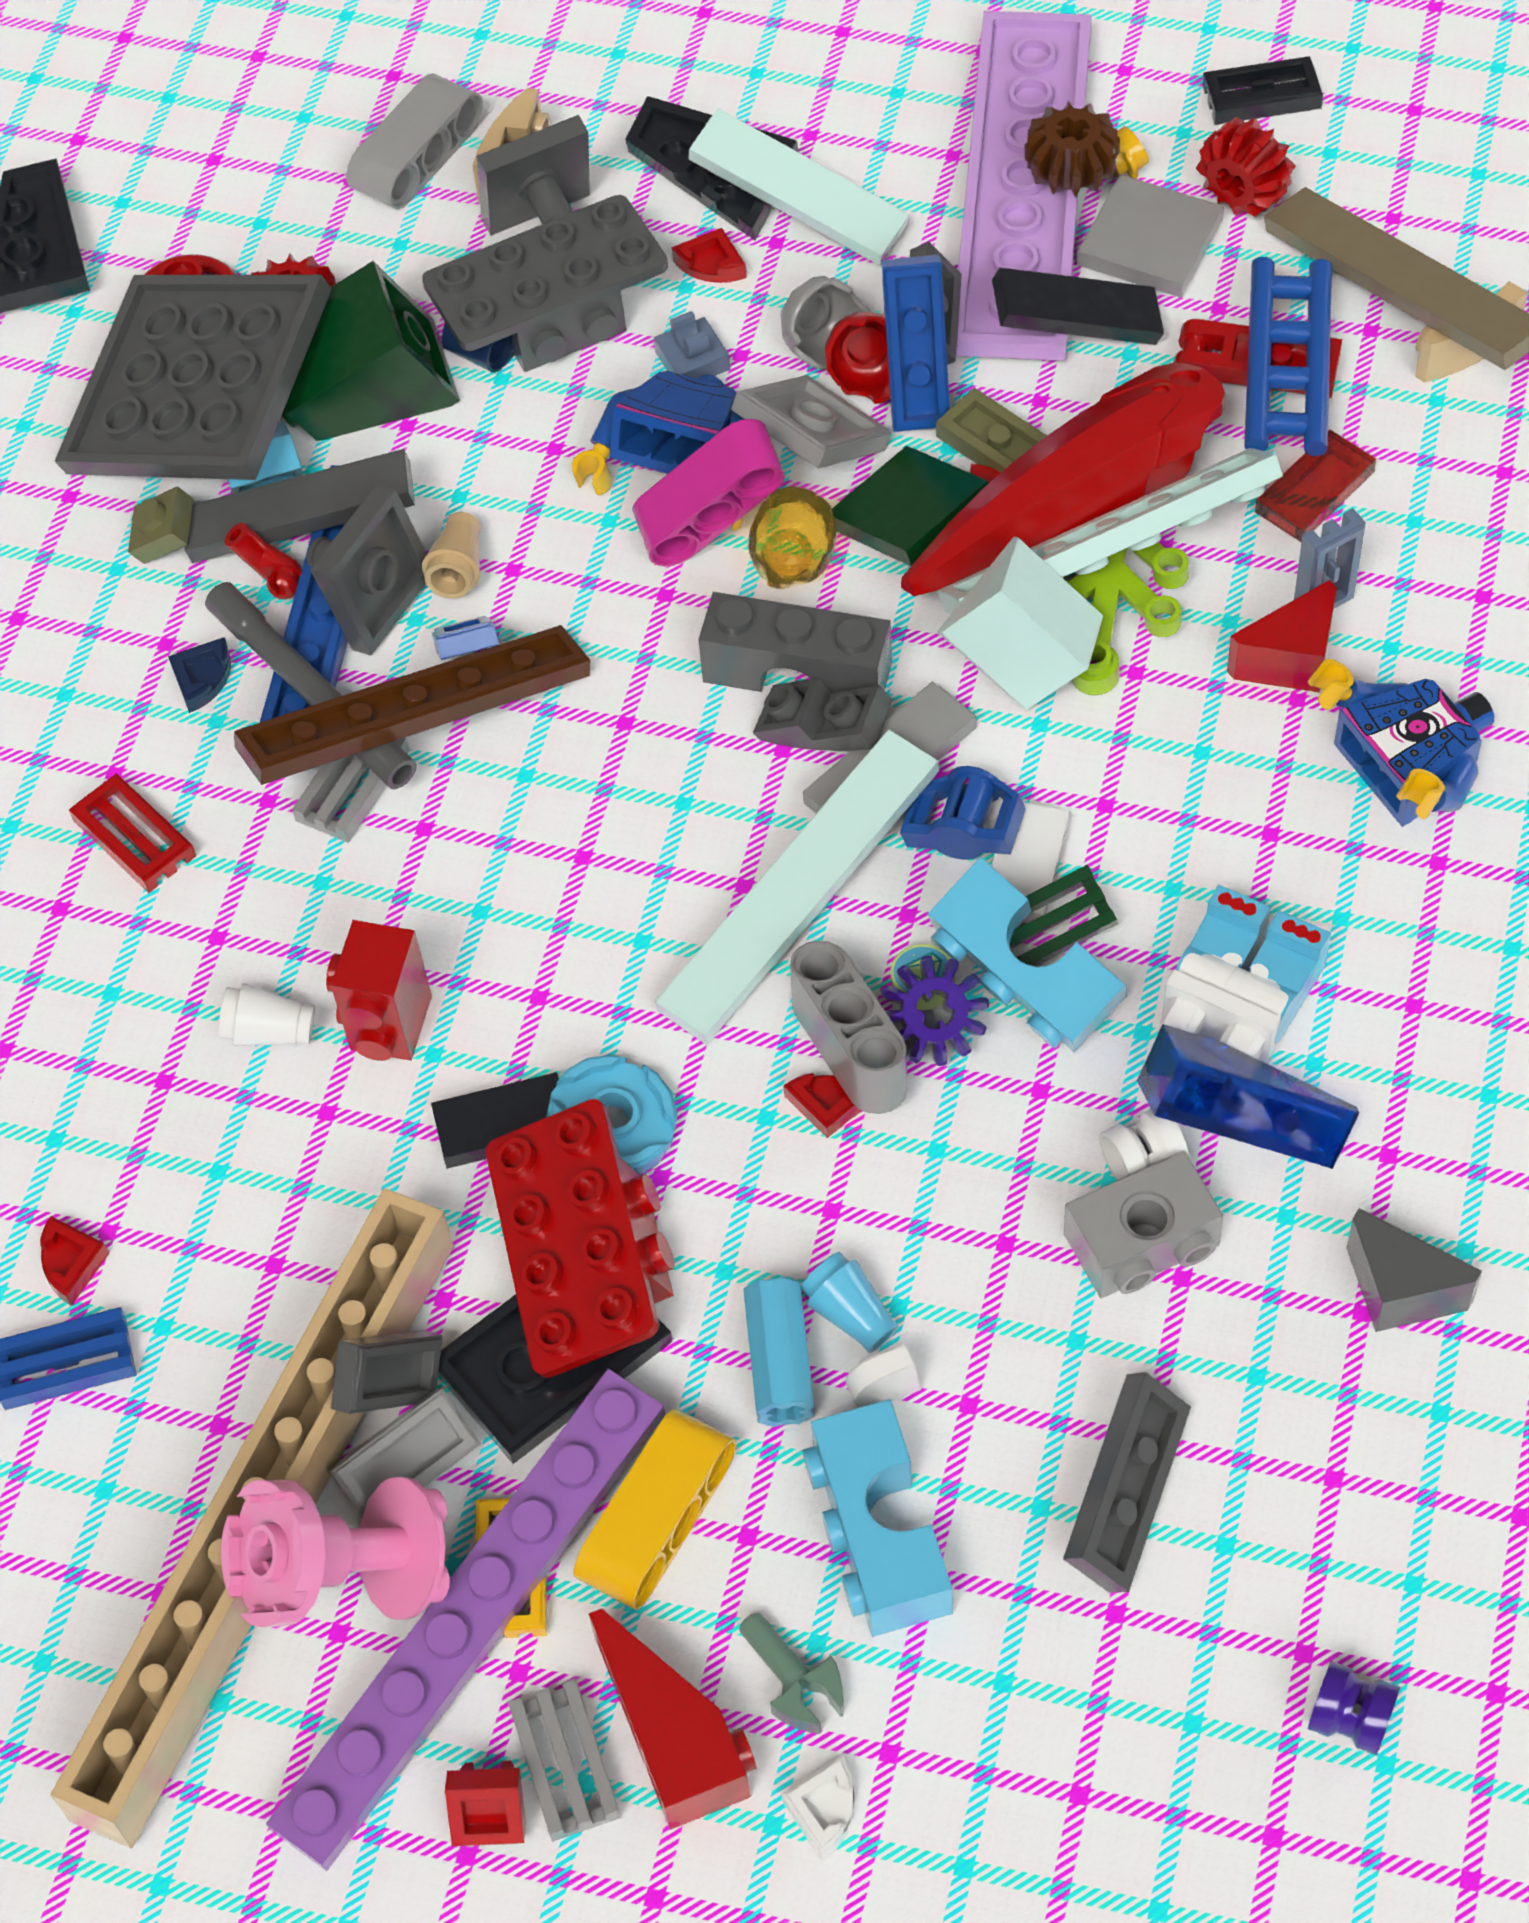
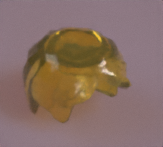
M794 486L777 489L762 502L750 527L748 551L755 569L767 581L769 587L784 589L796 583L805 584L817 579L824 573L834 554L836 542V524L831 505L813 491Z

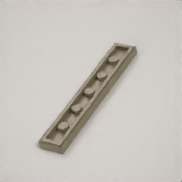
M1304 187L1264 215L1266 232L1314 260L1324 259L1332 264L1333 271L1501 369L1506 370L1529 353L1528 312L1307 187Z

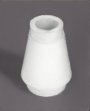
M245 983L242 984L241 989L226 987L220 1010L218 1036L219 1038L232 1039L234 1046L310 1044L315 1006L303 1005L301 1002Z

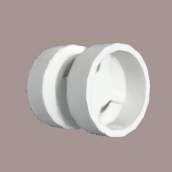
M1158 1105L1141 1113L1139 1121L1129 1127L1117 1124L1100 1132L1099 1135L1103 1156L1116 1181L1183 1151L1186 1152L1190 1159L1189 1150L1182 1131L1174 1117L1163 1105Z

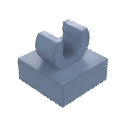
M689 311L670 320V331L654 337L655 353L667 371L698 379L705 374L716 376L730 370L729 354L705 316L695 320L694 313Z

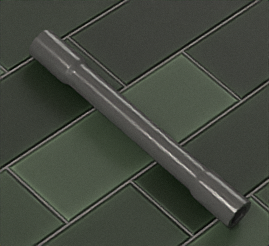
M220 583L209 592L205 601L207 610L238 640L245 642L308 705L313 706L343 696L266 621L263 613L232 583ZM394 741L356 754L379 779L393 790L406 785L412 779L417 769L416 762Z

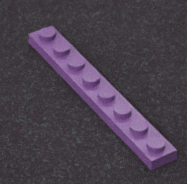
M607 1369L452 1575L447 1595L443 1601L431 1603L266 1822V1825L273 1833L322 1869L328 1871L503 1635L507 1624L514 1615L520 1612L529 1600L530 1594L539 1582L546 1577L666 1415L663 1404L610 1369Z

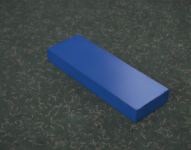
M940 254L881 260L893 432L936 428V421L950 409Z

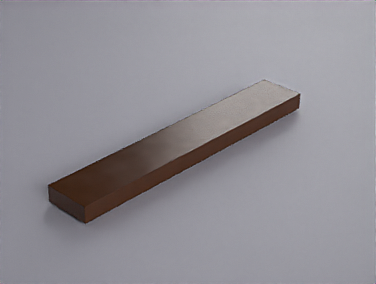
M559 625L234 731V748L260 784L264 785L590 676V659L563 626Z

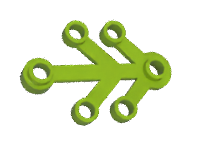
M1157 542L1147 548L1133 551L1153 569L1154 581L1160 587L1176 589L1187 582L1189 578V560L1186 553L1178 548H1164ZM1127 548L1108 556L1109 563L1105 567L1092 573L1076 575L1067 581L1085 599L1094 594L1092 606L1103 615L1090 662H1101L1089 664L1086 671L1072 679L1076 689L1087 695H1102L1111 691L1117 685L1120 678L1118 654L1111 647L1119 595L1144 618L1146 629L1152 635L1169 637L1175 634L1181 627V606L1179 602L1170 596H1157L1125 564ZM1169 565L1179 567L1175 571H1165L1162 568ZM1160 613L1171 615L1170 618L1164 620L1156 619L1154 616Z

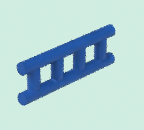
M1258 257L1252 261L1245 449L1253 448L1265 451L1268 448V435L1304 437V451L1311 456L1323 455L1328 450L1332 264L1327 260L1317 259L1312 261L1309 265V277L1274 275V261L1268 257ZM1273 299L1308 300V320H1273ZM1272 343L1307 345L1306 367L1271 365ZM1270 389L1305 390V413L1269 411Z

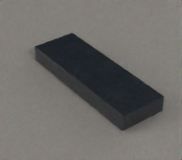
M999 267L992 278L999 322L1002 327L1156 345L1164 334L1155 287Z

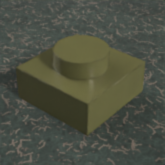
M177 486L135 505L128 553L143 564H146L188 545L193 498Z

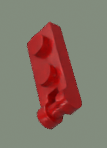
M1204 319L1187 320L1182 324L1178 340L1182 350L1175 355L1173 363H1188L1202 367L1220 382L1247 386L1249 326ZM1331 337L1329 398H1332L1342 346V339ZM1272 343L1271 365L1306 367L1307 345ZM1211 349H1212V350H1219V351H1221V353H1215V352H1209V351H1210ZM1271 389L1305 394V390Z

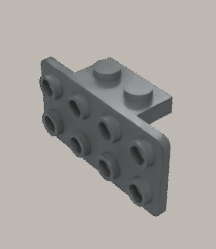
M614 195L569 213L563 218L554 219L430 269L423 274L422 281L425 291L463 350L473 351L511 335L515 358L523 371L527 372L627 331L621 290L664 273L668 269L667 255L627 197Z

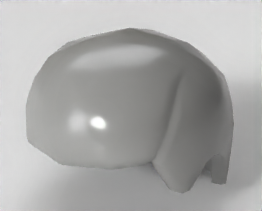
M826 276L812 277L792 291L781 310L782 338L789 349L801 360L814 368L826 370L825 343L834 325L845 316L852 315L855 312H870V310L858 299L852 288L834 277L830 279Z

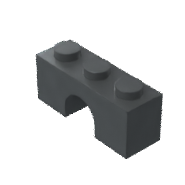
M719 592L712 593L698 639L704 683L762 692L767 671L776 668L796 670L811 679L820 678L832 693L880 685L885 691L892 665L891 620Z

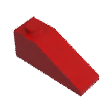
M602 1608L588 1613L595 1640L669 1829L672 1830L750 1798L746 1773L757 1769V1765L743 1729L738 1728L729 1732L721 1710Z

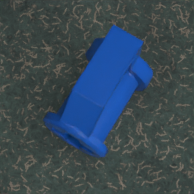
M959 766L952 769L950 774L931 781L909 806L900 834L907 847L936 849L940 853L955 859H974L979 857L981 852L1011 854L1026 808L1020 795L990 772L979 767ZM969 778V783L964 784L965 780ZM1000 797L1003 799L994 828H984L992 802ZM947 798L941 818L934 820L933 824H929L936 802Z

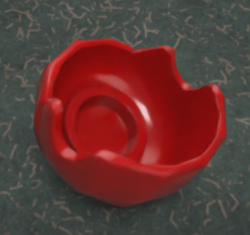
M855 312L852 315L845 316L834 325L825 343L826 370L835 383L841 387L845 395L866 397L874 404L884 403L890 399L885 316L876 312Z

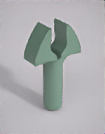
M753 1613L746 1617L740 1625V1633L783 1684L782 1695L770 1702L771 1713L780 1721L794 1728L821 1734V1722L802 1703V1688L804 1687L810 1692H819L825 1695L840 1717H843L844 1699L842 1682L834 1658L829 1656L818 1667L804 1665L761 1613Z

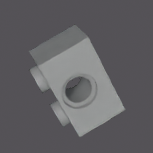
M1183 1151L1066 1203L1063 1234L1097 1294L1102 1299L1119 1290L1123 1294L1138 1291L1148 1285L1157 1273L1179 1263L1183 1267H1189L1205 1260L1220 1244L1223 1214L1186 1152ZM1140 1224H1148L1156 1227L1160 1233L1154 1236H1141L1132 1231L1131 1228Z

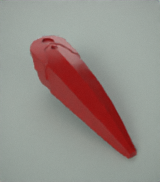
M1170 363L1154 367L1103 394L1099 402L1082 411L1047 435L985 486L946 525L901 577V588L912 596L937 591L990 567L1013 537H1018L1031 548L1183 479L1190 471L1195 451L1201 449L1202 437L1206 428L1212 421L1219 418L1224 411L1225 391L1221 382L1202 367L1188 363Z

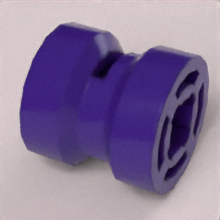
M1330 1661L1307 1729L1327 1737L1336 1733L1352 1738L1356 1748L1377 1756L1401 1687L1381 1679L1368 1683L1356 1678L1352 1668ZM1356 1704L1362 1706L1359 1715L1353 1713Z

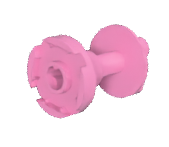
M409 1477L389 1478L377 1487L367 1501L359 1528H349L344 1519L335 1514L319 1515L312 1497L299 1483L293 1480H256L244 1486L237 1495V1497H244L246 1499L240 1515H228L223 1528L221 1564L224 1583L230 1598H243L249 1611L246 1614L240 1615L247 1623L256 1627L289 1626L298 1623L316 1602L320 1587L339 1586L346 1580L349 1573L353 1571H360L361 1579L373 1604L385 1616L395 1620L412 1619L420 1615L428 1604L442 1602L449 1589L450 1578L444 1564L445 1537L443 1525L447 1515L446 1501L438 1489H425L417 1480Z

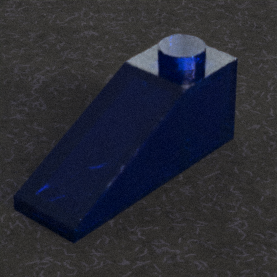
M1162 1024L1137 1079L1156 1117L1333 1169L1360 1114L1356 1106L1223 1042Z

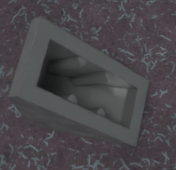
M1360 1208L1352 1219L1346 1249L1375 1332L1468 1311L1475 1298L1482 1274L1481 1270Z

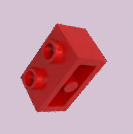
M352 920L342 953L333 954L326 975L327 990L333 992L337 1005V1023L343 1024L350 1050L357 1051L362 1056L377 1061H385L391 1057L412 1061L432 998L415 930Z

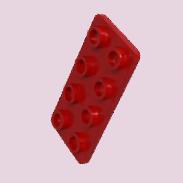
M590 1099L492 1140L486 1148V1158L533 1370L544 1378H551L653 1337L659 1328L655 1303L674 1296L668 1271L675 1267L674 1257L666 1238L661 1232H658L654 1213L660 1211V1200L656 1188L648 1175H639L619 1157L607 1107L597 1099Z

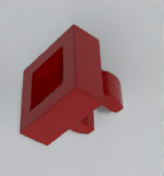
M510 1760L502 1761L501 1768L474 1769V1762H465L460 1770L447 1771L445 1798L452 1846L524 1843L526 1818L520 1768H514V1764Z

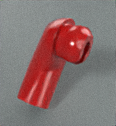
M242 522L231 528L225 537V546L267 581L268 591L274 597L279 599L293 598L300 575L302 574L300 563L267 543L247 524Z

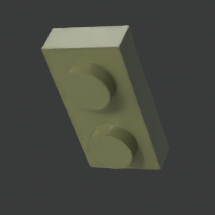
M975 387L936 421V437L976 464L988 466L999 472H1003L1016 459L1047 436Z

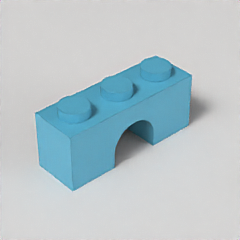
M980 857L928 913L932 926L937 930L931 939L950 958L960 963L967 956L985 972L979 978V982L1002 1004L1007 1006L1015 999L1032 1014L1026 1024L1049 1046L1055 1049L1063 1042L1075 1053L1126 997L1125 984L1077 942L1060 960L1048 966L1035 967L1018 960L1010 950V941L1015 929L1031 913L1029 900Z
M891 1399L811 1421L813 1447L802 1450L804 1462L813 1490L825 1487L832 1509L822 1512V1518L832 1552L845 1550L852 1573L842 1575L841 1578L852 1616L865 1614L871 1636L874 1637L953 1614V1588L932 1524L908 1531H893L878 1524L870 1515L873 1506L884 1496L912 1488L911 1460Z

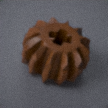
M1069 100L1063 110L1059 111L1053 107L1046 106L1042 118L1032 119L1031 126L1028 129L1027 143L1024 144V159L1027 162V168L1031 169L1035 184L1049 183L1053 195L1062 189H1070L1075 197H1077L1080 189L1083 187L1098 192L1102 180L1112 179L1117 165V155L1120 152L1118 129L1113 128L1109 113L1095 114L1091 103L1082 109L1073 108Z

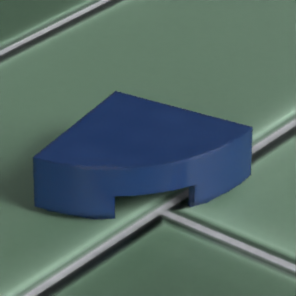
M225 637L168 656L189 713L202 708L220 693L228 680L231 669V657Z

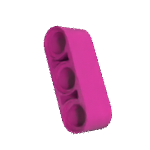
M744 419L725 427L635 501L632 508L633 514L652 563L665 567L688 560L782 485L785 478L784 472L766 425L762 421Z

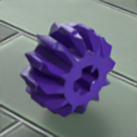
M923 956L920 960L922 980L918 981L910 968L902 965L897 969L896 974L899 980L906 986L908 992L905 993L892 986H885L881 992V996L886 1000L901 1004L900 1010H887L885 1012L893 1023L901 1021L904 1028L899 1033L903 1037L904 1042L909 1036L916 1040L909 1053V1061L913 1063L920 1062L924 1056L926 1045L929 1044L932 1045L933 1060L936 1066L946 1065L948 1059L946 1041L950 1042L959 1055L965 1057L972 1050L969 1043L959 1032L964 1030L977 1036H982L986 1032V1025L967 1017L968 1012H980L989 1008V1000L979 997L967 1001L964 994L973 989L980 979L976 974H971L959 985L952 982L959 966V962L953 958H950L945 964L941 977H935V965L932 957ZM931 993L942 996L944 998L942 1008L946 1012L951 1013L947 1025L940 1020L935 1024L936 1029L925 1026L923 1024L925 1013L916 1009L920 997H923L925 1002H928L932 998Z

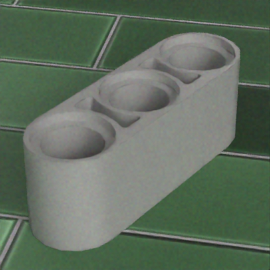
M434 73L427 74L354 152L346 173L349 187L397 210L404 208L477 128L483 112L481 95Z
M813 941L798 947L792 954L790 961L792 1008L795 1016L850 1101L858 1109L867 1113L882 1114L891 1112L903 1103L907 1092L906 1045L903 1037L841 947L829 941Z

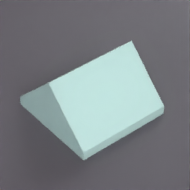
M1013 537L937 632L1016 703L1028 710L1088 669L1103 615L1018 537Z

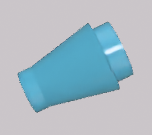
M837 1252L824 1260L809 1274L801 1285V1289L809 1297L807 1306L859 1342L868 1353H872L880 1348L899 1328V1325L887 1312L856 1259L848 1261L841 1252Z

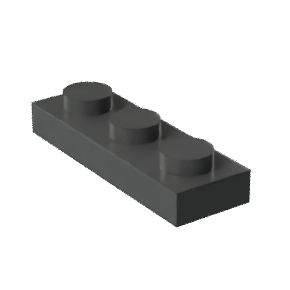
M1147 1372L1126 1375L1063 1560L1109 1593L1130 1591L1191 1409L1190 1405Z

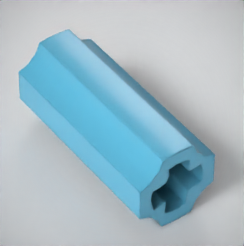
M786 1277L771 1280L759 1279L743 1288L757 1422L772 1427L786 1424H801L814 1417L815 1412L800 1282Z

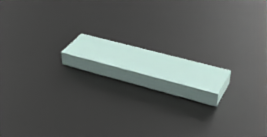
M719 108L714 112L689 149V160L879 266L881 265V260H884L908 223L909 214Z

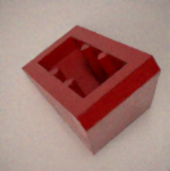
M1328 580L1231 635L1227 664L1229 675L1234 680L1320 693L1319 687L1310 686L1307 681L1326 658L1337 587Z

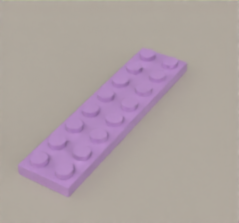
M984 11L958 264V271L962 276L956 356L1065 361L1067 334L1000 326L992 278L999 267L1072 276L1078 195L1075 197L1070 189H1062L1053 195L1049 183L1035 184L1031 169L1027 168V162L1024 159V144L1027 143L1031 120L1042 118L1046 106L1060 111L1064 109L1069 100L1073 108L1082 109L1085 107L1092 15Z

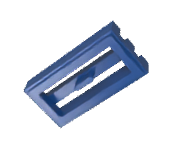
M121 1307L0 1339V1403L4 1410L137 1376L126 1317ZM116 1351L118 1353V1357L18 1384L14 1383V1378L52 1368L60 1370L78 1365L82 1360Z

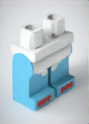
M1218 884L1208 902L1207 913L1190 945L1181 956L1176 969L1173 970L1166 982L1162 1017L1158 1031L1159 1043L1181 1053L1189 1052L1198 1034L1215 1041L1218 1044L1214 1050L1212 1063L1220 1071L1238 1079L1243 1078L1257 1061L1268 1064L1276 1049V1044L1287 1031L1325 968L1331 932L1280 910L1277 911L1268 927L1270 906Z

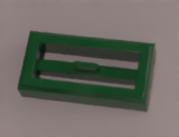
M1088 864L1025 896L1029 900L1032 913L1081 887H1084L1086 891L1084 895L1015 929L1011 937L1010 949L1093 906L1098 916L1016 957L1018 960L1030 966H1037L1070 949L1076 942L1080 944L1118 924L1117 918L1113 910L1110 909L1100 886L1096 883Z

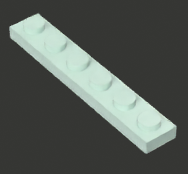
M1253 448L1246 449L1035 545L1030 549L1061 577L1073 572L1077 575L1092 573L1105 567L1109 563L1108 556L1126 548L1129 551L1147 548L1161 540L1160 533L1178 524L1181 527H1188L1202 523L1213 516L1212 509L1228 501L1232 503L1246 502L1262 495L1265 492V484L1283 477L1277 455ZM988 568L937 590L946 613L952 614Z

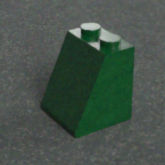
M374 261L331 287L332 290L282 416L290 426L295 428L299 425L318 442L451 407L460 401L433 318Z

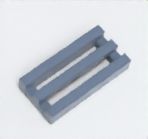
M1354 508L1343 513L1341 527L1334 519H1331L1323 524L1321 537L1313 529L1302 535L1294 600L1328 580L1337 587L1334 608L1354 598L1366 524Z

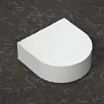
M902 1343L859 1362L851 1369L846 1378V1384L858 1407L888 1399L894 1401L921 1390L915 1363L907 1345H902Z

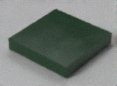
M905 446L830 509L826 516L832 530L912 566L946 525L989 483L983 478L914 448Z

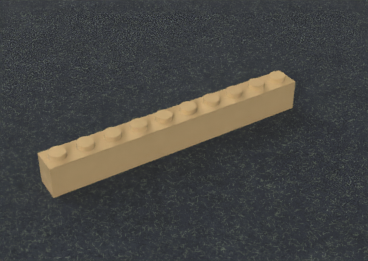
M383 1188L50 1794L70 1822L132 1849L251 1627V1624L247 1623L240 1615L246 1614L249 1611L243 1598H230L221 1564L222 1534L227 1516L240 1515L242 1506L246 1501L244 1497H237V1495L244 1486L256 1480L288 1479L299 1483L312 1497L316 1506L331 1477L327 1470L340 1461L365 1412L348 1414L331 1409L339 1340L405 1333L410 1330L454 1247L443 1210Z

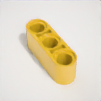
M677 1408L671 1409L656 1428L587 1537L576 1559L574 1577L635 1611L640 1609L655 1590L723 1480L734 1458L737 1441L733 1437Z

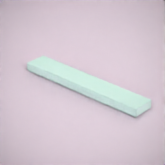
M888 730L656 999L657 1011L707 1045L939 772L938 760L896 733Z

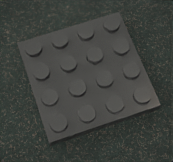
M133 275L55 462L66 474L256 480L332 290L322 275Z

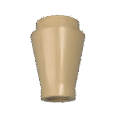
M466 512L451 514L441 534L422 562V572L425 576L426 585L432 592L441 597L451 599L463 597L479 582V535L481 524L475 516Z

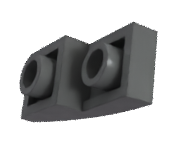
M820 678L773 685L764 701V707L753 734L761 741L802 749L828 751L871 749L875 745L892 699L880 685L833 693Z

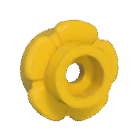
M1123 126L1118 130L1120 152L1117 155V165L1113 175L1118 178L1120 174L1126 173L1129 177L1136 179L1138 178V170L1149 163V157L1137 136L1128 127Z

